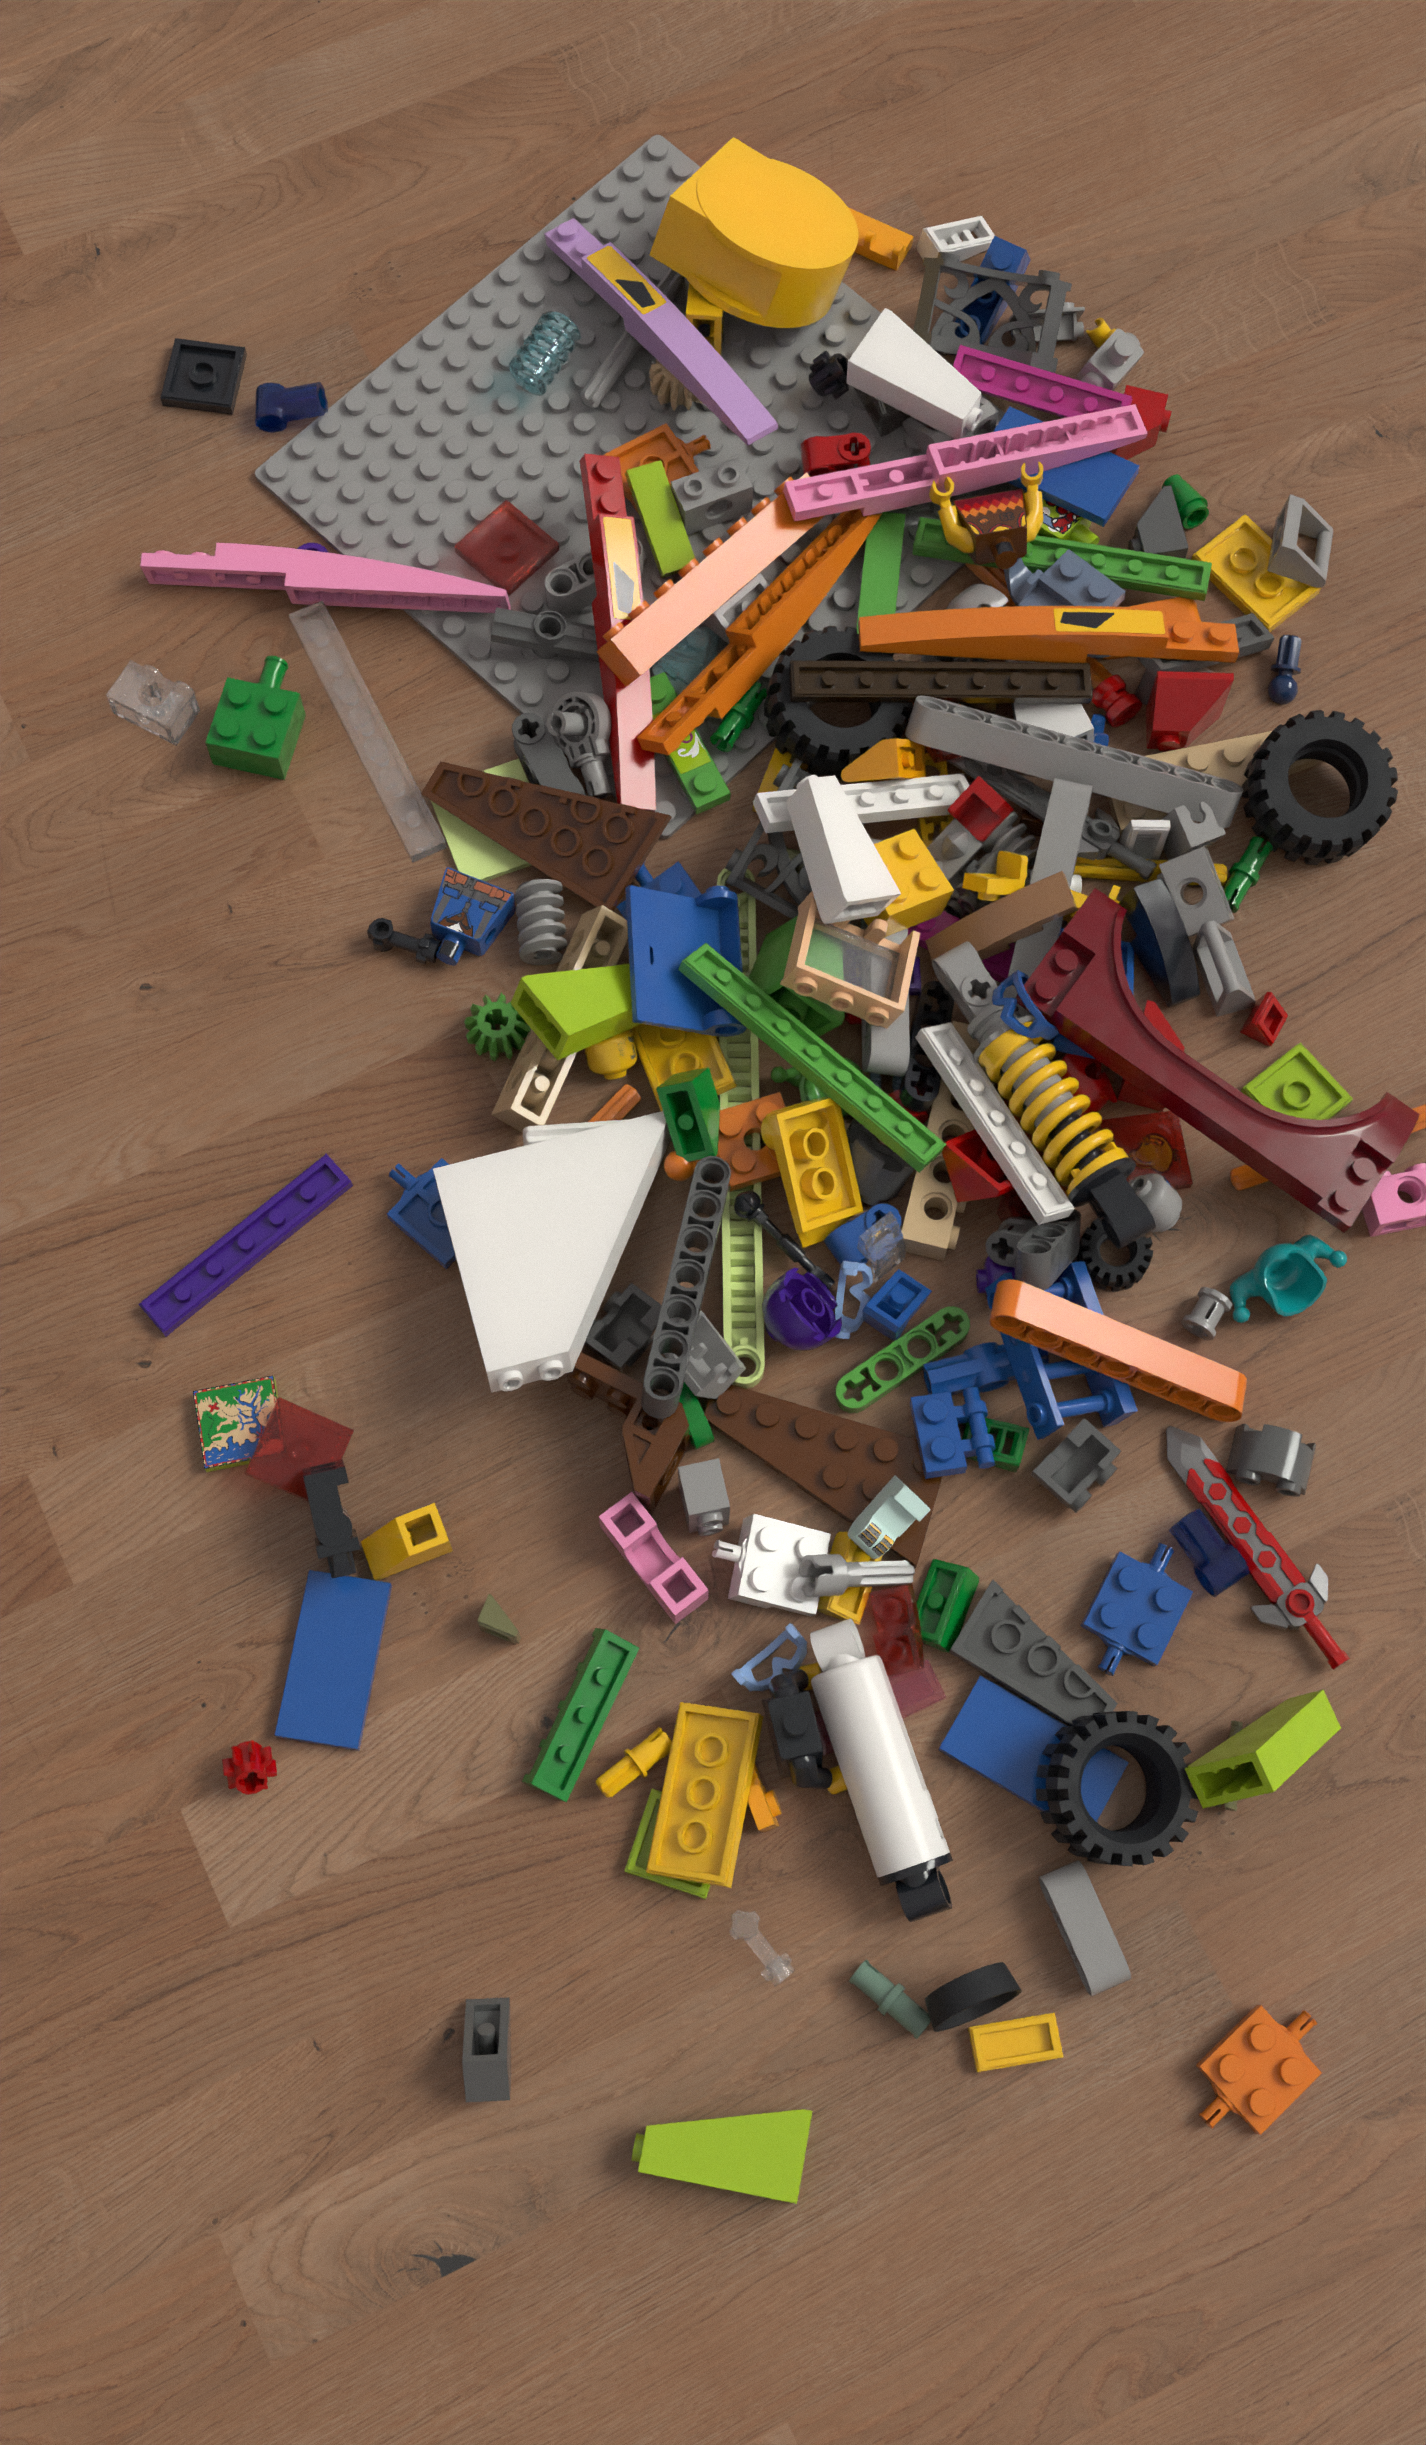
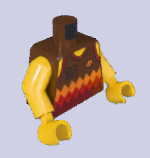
M1038 462V475L1030 477L1025 473V463L1021 467L1020 479L1021 483L1027 487L1026 493H1023L1021 488L953 501V506H951L950 502L954 490L952 479L949 477L945 478L944 488L946 493L938 491L936 483L933 481L929 491V498L933 503L940 505L941 510L938 511L946 541L963 553H968L974 564L983 565L995 562L998 568L1008 569L1014 566L1017 558H1022L1027 554V543L1036 538L1043 524L1042 492L1038 491V486L1043 479L1044 470L1041 462Z

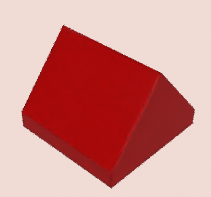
M1266 992L1256 1001L1240 1030V1033L1271 1047L1288 1017V1014L1272 992Z

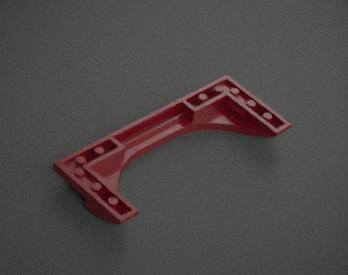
M1094 888L1024 984L1027 994L1046 1021L1056 1026L1059 1033L1345 1233L1351 1228L1387 1168L1397 1159L1413 1131L1420 1114L1388 1092L1383 1095L1379 1103L1365 1111L1347 1117L1322 1120L1289 1116L1269 1109L1244 1095L1177 1048L1144 1015L1130 990L1122 961L1121 931L1127 910ZM1017 994L1015 997L1017 1004L1029 1011Z

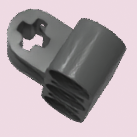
M1074 1209L1069 1217L1040 1225L1032 1219L1009 1217L987 1239L985 1245L986 1252L995 1263L1015 1268L1014 1280L1046 1290L1051 1287L1079 1253L1081 1214Z

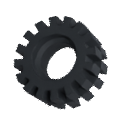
M1097 1218L1091 1223L1090 1227L1086 1228L1081 1238L1077 1262H1085L1092 1284L1094 1281L1099 1282V1289L1105 1290L1107 1286H1111L1112 1292H1118L1124 1286L1125 1290L1133 1286L1134 1282L1138 1283L1142 1279L1153 1257V1250H1150L1153 1244L1151 1237L1146 1238L1144 1235L1126 1245L1130 1252L1129 1261L1121 1266L1109 1265L1100 1255V1246L1110 1239L1102 1223Z

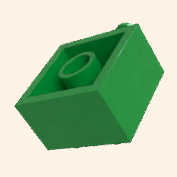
M267 656L265 657L264 667L257 684L227 677L205 744L214 765L285 780L306 714L300 693L280 689L285 673L288 670V663L280 657Z

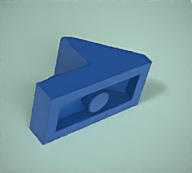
M898 1269L862 1310L863 1321L892 1341H896L900 1338L909 1320L923 1306L932 1291Z

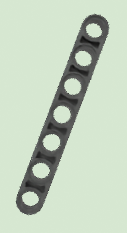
M717 1156L702 1158L694 1170L644 1376L641 1405L643 1410L654 1418L664 1419L675 1413L682 1392L731 1176V1169L728 1163ZM705 1180H714L718 1183L710 1184L705 1182ZM704 1213L709 1215L710 1217L701 1218L696 1214ZM688 1248H699L702 1250V1252H692L689 1251ZM689 1282L693 1284L694 1287L685 1288L681 1286L679 1283ZM680 1317L687 1322L675 1323L670 1318ZM673 1353L678 1358L673 1360L666 1359L661 1354ZM656 1389H664L668 1391L670 1394L667 1396H658L655 1395L652 1391Z

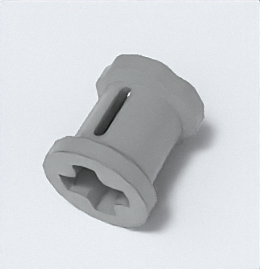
M1201 1287L1197 1294L1199 1300L1191 1314L1185 1315L1181 1323L1193 1335L1204 1340H1213L1216 1335V1325L1223 1313L1229 1312L1233 1304L1221 1292L1208 1287Z

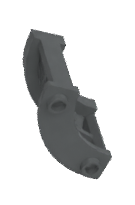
M938 252V258L924 257L923 265L926 267L913 331L939 355L956 356L959 346L963 345L1052 373L1056 372L1058 359L1053 358L1066 292H1070L1072 286L1071 283L1059 280L1060 273L1039 270L1038 276L999 271L959 262V255L947 252ZM941 273L953 275L958 280V285L954 289H949L944 285L946 294L949 298L953 299L949 305L936 299ZM967 276L985 281L969 288ZM1007 284L1023 286L1025 288L1018 297ZM995 291L1008 304L1017 321L1009 322L999 327L993 333L987 346L980 344V334L976 323L962 310L978 298ZM1037 291L1049 292L1044 318L1030 320L1028 313H1034L1042 306V302L1033 304L1030 300L1031 295ZM934 306H936L943 313L938 318L931 333H929ZM955 318L962 320L969 326L970 332L965 338H959L955 335V330L961 327L960 324L953 322ZM1042 326L1039 345L1036 353V341L1033 328ZM1020 329L1021 334H1012L1016 339L1013 346L1007 347L1002 343V336L1005 333Z
M796 758L791 767L783 764L773 782V785L779 787L777 791L797 789L796 786L801 780L812 775L800 768L801 760ZM760 821L744 851L736 848L725 869L731 873L726 883L731 886L734 885L793 919L798 916V907L774 892L783 883L788 893L798 905L810 894L812 888L805 866L799 873L795 870L804 863L802 854L799 853L792 861L790 860L783 832L768 833L769 844L756 845L764 832ZM760 859L764 862L765 866L757 877H765L776 868L778 877L767 888L745 877L747 867L753 860Z

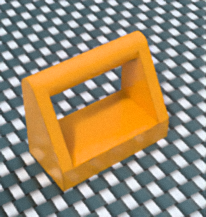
M908 739L881 740L846 766L841 772V778L843 781L850 783H867L926 777L924 745Z

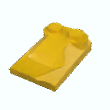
M827 1096L772 1111L765 1116L761 1125V1136L768 1148L775 1150L796 1233L799 1236L802 1247L805 1248L822 1242L830 1233L845 1224L853 1215L864 1212L841 1107Z

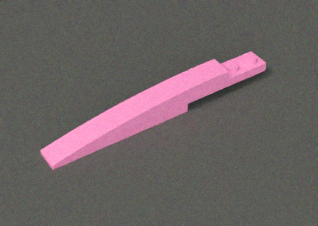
M1136 404L930 444L924 455L787 481L784 484L783 492L794 521L859 508L863 516L931 502L929 491L933 481H935L938 491L946 493L944 488L946 477L951 478L954 482L952 497L1016 480L1021 477L1023 463L1026 466L1025 473L1032 475L1038 473V462H1041L1043 465V471H1047L1145 439L1148 433Z
M216 543L215 556H210L203 552L182 555L160 550L155 553H142L140 567L149 584L286 590L292 604L495 613L496 607L511 610L507 591L502 588L421 568L328 552L263 545Z

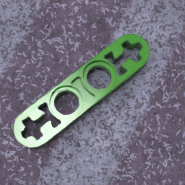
M948 1306L939 1310L844 1375L838 1381L835 1390L837 1405L845 1412L859 1413L922 1371L923 1364L938 1360L960 1345L966 1339L970 1328V1319L967 1313L955 1306ZM947 1318L950 1322L958 1320L960 1322L957 1330L958 1334L951 1330L943 1334L939 1340L943 1346L939 1347L934 1335L943 1329L944 1319ZM914 1339L925 1340L930 1346V1353L927 1357L915 1358L909 1354L907 1349L908 1343ZM882 1361L892 1362L896 1366L898 1374L890 1381L881 1380L875 1373V1366ZM866 1372L870 1383L878 1390L873 1392L870 1384L861 1391V1401L857 1402L854 1398L846 1400L844 1398L847 1391L846 1386L850 1385L853 1389L860 1387L865 1383L866 1378L862 1374Z

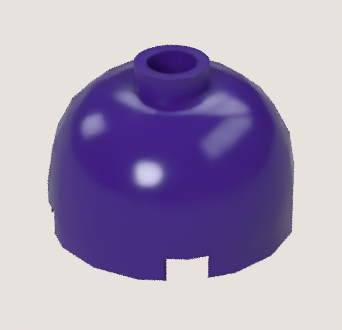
M792 1268L776 1279L765 1294L762 1303L765 1328L773 1340L790 1349L797 1351L813 1350L840 1333L842 1318L840 1317L835 1320L833 1309L838 1305L826 1285L814 1274L807 1272L802 1276L796 1273L799 1268Z

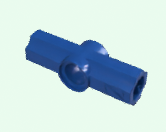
M997 1342L979 1344L965 1350L962 1355L923 1364L922 1367L924 1382L929 1395L951 1392V1395L962 1393L964 1389L969 1387H977L979 1393H984L1007 1385L1010 1380L1016 1379L1005 1345H998ZM1038 1348L1043 1364L1049 1363L1048 1351Z

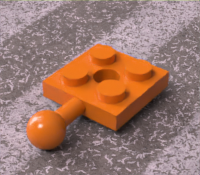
M780 1092L720 1110L718 1154L716 1156L724 1159L731 1169L730 1192L781 1176L775 1150L768 1148L767 1145L760 1150H751L744 1143L747 1135L751 1133L761 1134L762 1121L767 1114L786 1107ZM674 1150L666 1156L664 1170L671 1179L685 1181L693 1175L695 1167L700 1160L687 1162L683 1157L676 1155Z

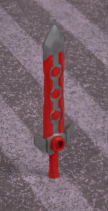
M1169 1426L1166 1429L1167 1460L1197 1502L1204 1507L1236 1551L1237 1557L1268 1600L1273 1603L1270 1605L1252 1606L1251 1610L1257 1619L1263 1624L1281 1630H1286L1287 1627L1290 1630H1298L1304 1626L1328 1659L1327 1662L1333 1670L1344 1664L1350 1658L1344 1650L1340 1649L1318 1619V1616L1323 1611L1324 1604L1328 1600V1576L1319 1564H1316L1308 1582L1305 1583V1578L1272 1533L1264 1527L1234 1486L1231 1477L1202 1438Z

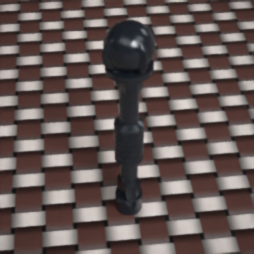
M745 1191L738 1194L734 1201V1210L739 1217L746 1218L747 1222L753 1220L758 1226L761 1225L777 1241L776 1245L794 1263L798 1262L807 1272L814 1274L828 1289L835 1283L818 1265L815 1266L805 1256L806 1251L788 1233L783 1234L768 1219L769 1215L763 1210L765 1205L761 1203L757 1193Z

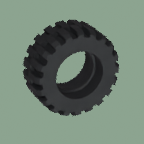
M827 626L823 628L822 634L819 635L816 630H812L803 634L801 642L794 640L788 645L785 654L780 655L775 664L764 702V716L768 718L766 728L769 736H777L775 747L781 754L788 751L792 755L789 761L791 764L797 758L809 765V773L819 777L821 772L829 773V776L835 775L838 780H841L842 770L878 742L885 739H901L909 722L908 718L912 712L913 703L868 702L871 709V718L867 722L855 727L841 728L820 720L810 710L807 702H791L789 664L791 660L895 661L892 658L894 653L860 651L857 628L846 626L844 632L837 631L836 626Z
M1322 710L1310 711L1305 718L1303 715L1298 714L1289 718L1284 725L1280 724L1253 754L1254 757L1248 763L1244 773L1247 780L1242 784V797L1248 798L1249 801L1243 808L1246 818L1254 817L1256 821L1251 827L1257 837L1264 834L1269 839L1273 852L1280 848L1286 851L1284 858L1293 862L1300 856L1305 857L1304 862L1307 865H1318L1323 859L1327 864L1338 862L1345 855L1349 857L1360 850L1388 821L1392 814L1390 807L1397 800L1398 790L1391 787L1398 780L1397 768L1389 767L1388 763L1393 759L1389 748L1386 747L1382 750L1378 744L1382 738L1375 730L1371 734L1366 732L1362 728L1365 723L1356 717L1349 722L1344 720V713L1332 711L1328 717H1324V711ZM1316 759L1326 762L1338 770L1349 789L1350 804L1347 812L1340 817L1325 818L1314 815L1301 807L1295 800L1289 787L1288 772L1290 766L1298 760Z

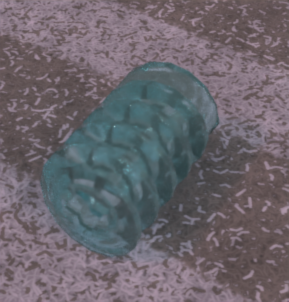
M548 311L541 315L538 323L531 330V334L525 339L524 345H521L517 355L509 363L513 378L526 391L537 396H543L546 393V385H551L554 380V374L559 373L561 364L565 363L569 358L568 353H572L575 349V341L581 339V333L574 322L558 312Z

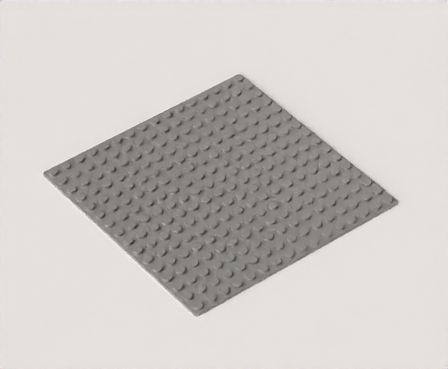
M654 135L256 469L255 476L261 485L339 554L421 568L502 588L507 591L511 610L538 615L540 612L549 610L545 594V577L554 568L591 550L579 462L585 453L603 455L665 423L668 424L675 436L686 444L702 435H706L711 449L694 456V464L699 471L739 457L753 485L752 509L765 497H768L771 502L778 497L774 490L790 476L793 480H798L803 476L800 446L804 440L810 437L861 433L871 443L869 455L871 465L886 462L899 448L914 447L911 457L924 455V453L903 427L902 422L911 416L883 402L887 412L885 413L881 401L880 408L878 399H874L872 396L851 385L848 386L849 391L835 400L832 394L825 397L818 395L809 382V374L812 372L810 366L814 364L813 359L827 350L830 356L841 353L849 360L881 314V312L843 282H841L828 313L817 322L807 326L796 328L768 327L748 322L724 312L721 357L778 423L777 430L748 446L703 403L700 404L692 401V406L689 410L684 405H678L675 411L671 407L670 402L660 405L658 396L652 395L650 390L651 379L649 371L651 365L656 364V358L642 345L597 408L592 409L581 402L582 390L624 333V318L546 245L544 233L574 218L603 246L611 242L657 286L670 268L649 256L669 197L701 167L663 136ZM684 278L685 284L672 303L686 317L689 282ZM702 324L698 327V331L703 337L710 336V325ZM990 401L998 411L996 428L1005 413ZM927 424L924 425L936 433L939 431ZM852 443L851 451H855V443ZM1005 482L952 496L950 502L951 506H953V501L1021 488ZM625 498L627 516L634 517L636 538L643 547L644 568L641 576L643 601L646 600L651 605L657 600L653 593L669 579L676 584L682 578L679 574L661 578L640 516L631 502ZM932 501L927 502L929 510L912 512L904 508L887 511L906 514L896 613L914 612L965 565V563L913 555V544L919 518L940 520L938 511L941 510L940 505ZM749 512L687 535L695 559L699 564L706 558L702 553L705 548L718 537L723 542L727 541L730 536L726 531L742 517L749 522L754 518L753 514ZM841 512L824 516L764 568L760 573L770 585ZM866 539L833 587L788 645L794 640L801 642L803 634L812 630H816L818 635L822 634L823 628L827 626H836L837 631L843 632L846 626L857 628ZM560 590V591H557L556 593L563 594V593H567L568 591H566V590ZM592 604L571 615L563 616L566 621L594 626ZM403 609L520 714H536L543 719L546 726L547 718L551 714L555 703L565 693L571 691L592 692L604 700L599 662L560 654L553 659H543L533 653L532 649L491 642L495 613ZM702 622L649 668L650 678L665 672L676 694L679 695L729 643ZM543 633L545 636L554 637L550 633ZM787 646L757 680V682L762 684L757 691L758 694L762 688H768L775 664L780 655L785 654ZM766 698L754 713V722L748 729L742 731L730 752H722L716 748L721 741L720 739L715 745L710 741L711 735L715 733L725 716L722 719L707 716L703 723L696 728L726 785L777 739V736H769L766 728L768 718L764 716V702ZM807 702L809 708H811L816 703ZM654 752L655 812L672 817L660 836L662 839H668L696 813L664 754ZM609 754L604 762L612 795L617 799L611 754Z

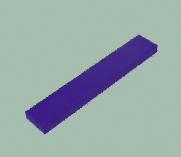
M325 1154L139 1303V1306L164 1336L167 1337L353 1186L351 1180Z

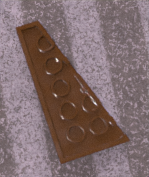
M441 761L421 793L549 877L561 882L562 885L596 907L603 905L613 912L625 894V888L632 883L672 818L670 815L659 812L647 811L625 804L613 803L591 796L532 784Z
M732 1384L717 1399L709 1398L705 1416L712 1428L742 1449L745 1448L763 1460L768 1467L786 1476L796 1483L797 1487L849 1523H853L894 1475L897 1476L931 1509L920 1522L916 1519L900 1537L896 1538L890 1547L892 1551L904 1558V1560L909 1561L916 1569L942 1480V1476L925 1479L916 1439Z

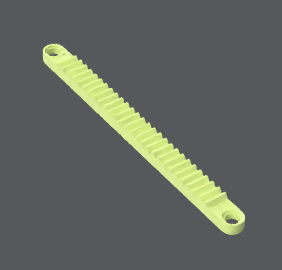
M723 869L720 872L717 886H725L731 873L729 870ZM747 869L745 877L755 882L754 875ZM742 892L737 894L743 974L749 978L757 958L755 897ZM747 1027L746 1031L742 1034L719 1037L720 1046L737 1087L720 1094V1110L758 1099V1037ZM751 1133L747 1135L744 1139L745 1145L751 1150H760V1134ZM761 1182L731 1192L728 1188L722 1216L723 1339L738 1358H750L756 1365V1370L752 1375L748 1377L739 1376L732 1383V1385L745 1389L752 1388L761 1381L765 1368L764 1318L762 1310L764 1300L762 1226H758L753 1220L747 1222L746 1218L739 1217L734 1210V1201L738 1194L745 1191H753L761 1199Z

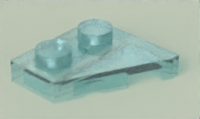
M697 626L654 665L660 666L666 675L674 681L679 679L688 686L715 658L720 637L708 627Z

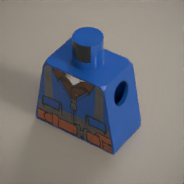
M447 867L430 921L432 934L437 940L442 941L436 957L446 964L455 966L464 950L477 956L484 955L516 911L514 893Z

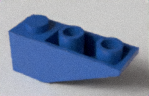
M994 235L980 267L1024 274L1031 259L1026 249ZM974 278L971 287L985 280ZM1007 284L1016 293L1018 286ZM995 291L978 298L962 310L976 323L980 334V344L982 345L985 344L1008 306ZM956 318L954 322L960 324L961 327L955 330V335L959 338H965L968 336L970 328L965 322Z

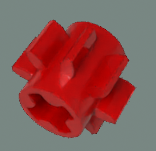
M254 1740L242 1742L237 1746L233 1745L231 1747L232 1758L222 1759L223 1775L227 1776L228 1788H237L238 1791L246 1795L256 1794L263 1789H268L267 1777L277 1776L276 1760L272 1759L271 1747L263 1748Z

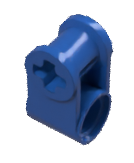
M877 1204L854 1220L835 1229L825 1238L824 1243L839 1264L843 1261L867 1264L873 1257L897 1241L900 1233L901 1216L894 1206ZM879 1220L881 1224L889 1222V1231L886 1232L884 1228L876 1230V1221Z

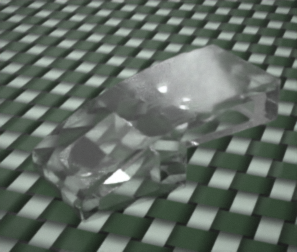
M891 1211L861 1234L858 1240L857 1249L867 1259L866 1265L871 1268L874 1283L902 1262L906 1255L902 1231Z

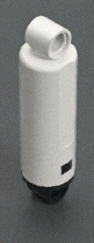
M851 1618L811 1632L810 1639L813 1651L823 1673L811 1679V1685L880 1886L896 1882L898 1897L909 1922L952 1909L950 1893L939 1866L949 1863L953 1859L939 1824L930 1793L923 1779L882 1659L878 1655L865 1658L860 1635Z

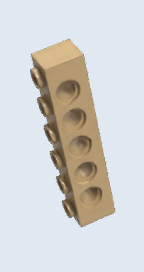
M603 905L583 913L556 972L615 966L628 939L627 920ZM530 1029L491 1115L522 1133L525 1127L545 1125L576 1053L557 1061L534 1031Z
M953 1021V1026L974 1055L980 1044L977 1039H972L968 1033L967 1028L969 1024ZM981 1066V1068L983 1069V1071H984L985 1074L987 1075V1073H986V1068H984V1067ZM941 1077L939 1092L933 1102L927 1128L943 1141L942 1138L945 1136L953 1135L958 1137L975 1128L964 1111L953 1107L951 1102L956 1099ZM941 1152L920 1173L916 1171L897 1250L944 1261L947 1248L952 1250L956 1248L960 1227L953 1225L956 1212L964 1213L966 1202L957 1203L951 1182L941 1183L935 1179L933 1174L936 1172L945 1171L948 1173ZM931 1207L938 1208L944 1213L945 1217L940 1220H933L925 1214V1210Z

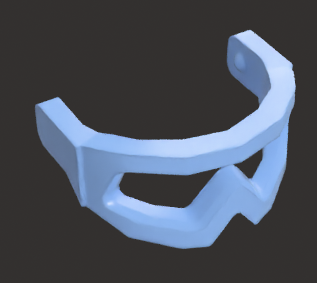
M843 1261L840 1264L836 1295L838 1306L835 1307V1320L841 1317L842 1327L840 1333L835 1336L836 1338L849 1339L850 1333L857 1331L863 1323L862 1310L871 1299L863 1290L870 1287L873 1283L871 1268L865 1263ZM859 1271L862 1272L863 1281L849 1289L850 1293L860 1301L857 1316L855 1319H851L842 1314L846 1276H857Z
M789 1623L785 1627L786 1630L764 1650L748 1661L742 1668L736 1669L731 1673L740 1685L745 1686L749 1691H765L769 1689L771 1679L783 1673V1668L797 1670L807 1654V1641L793 1624ZM787 1639L797 1646V1650L791 1660L781 1657L773 1658L772 1676L759 1682L755 1680L751 1669L769 1657Z

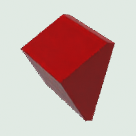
M976 1129L944 1142L946 1146L942 1154L957 1203L994 1198L1014 1189Z

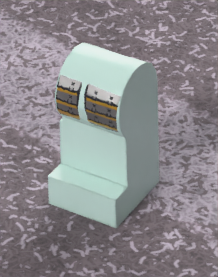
M894 1475L852 1523L848 1531V1537L872 1559H877L890 1549L896 1538L900 1537L916 1519L920 1522L931 1509Z

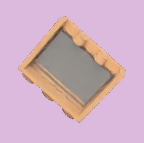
M811 891L798 906V917L784 977L780 985L794 990V992L801 996L811 997L826 1003L835 1010L845 1011L860 1017L871 1025L887 1029L905 1010L920 933L913 930L899 945L884 938L888 923L882 919L873 920L865 930L849 924L850 920L824 924L817 910L813 891Z

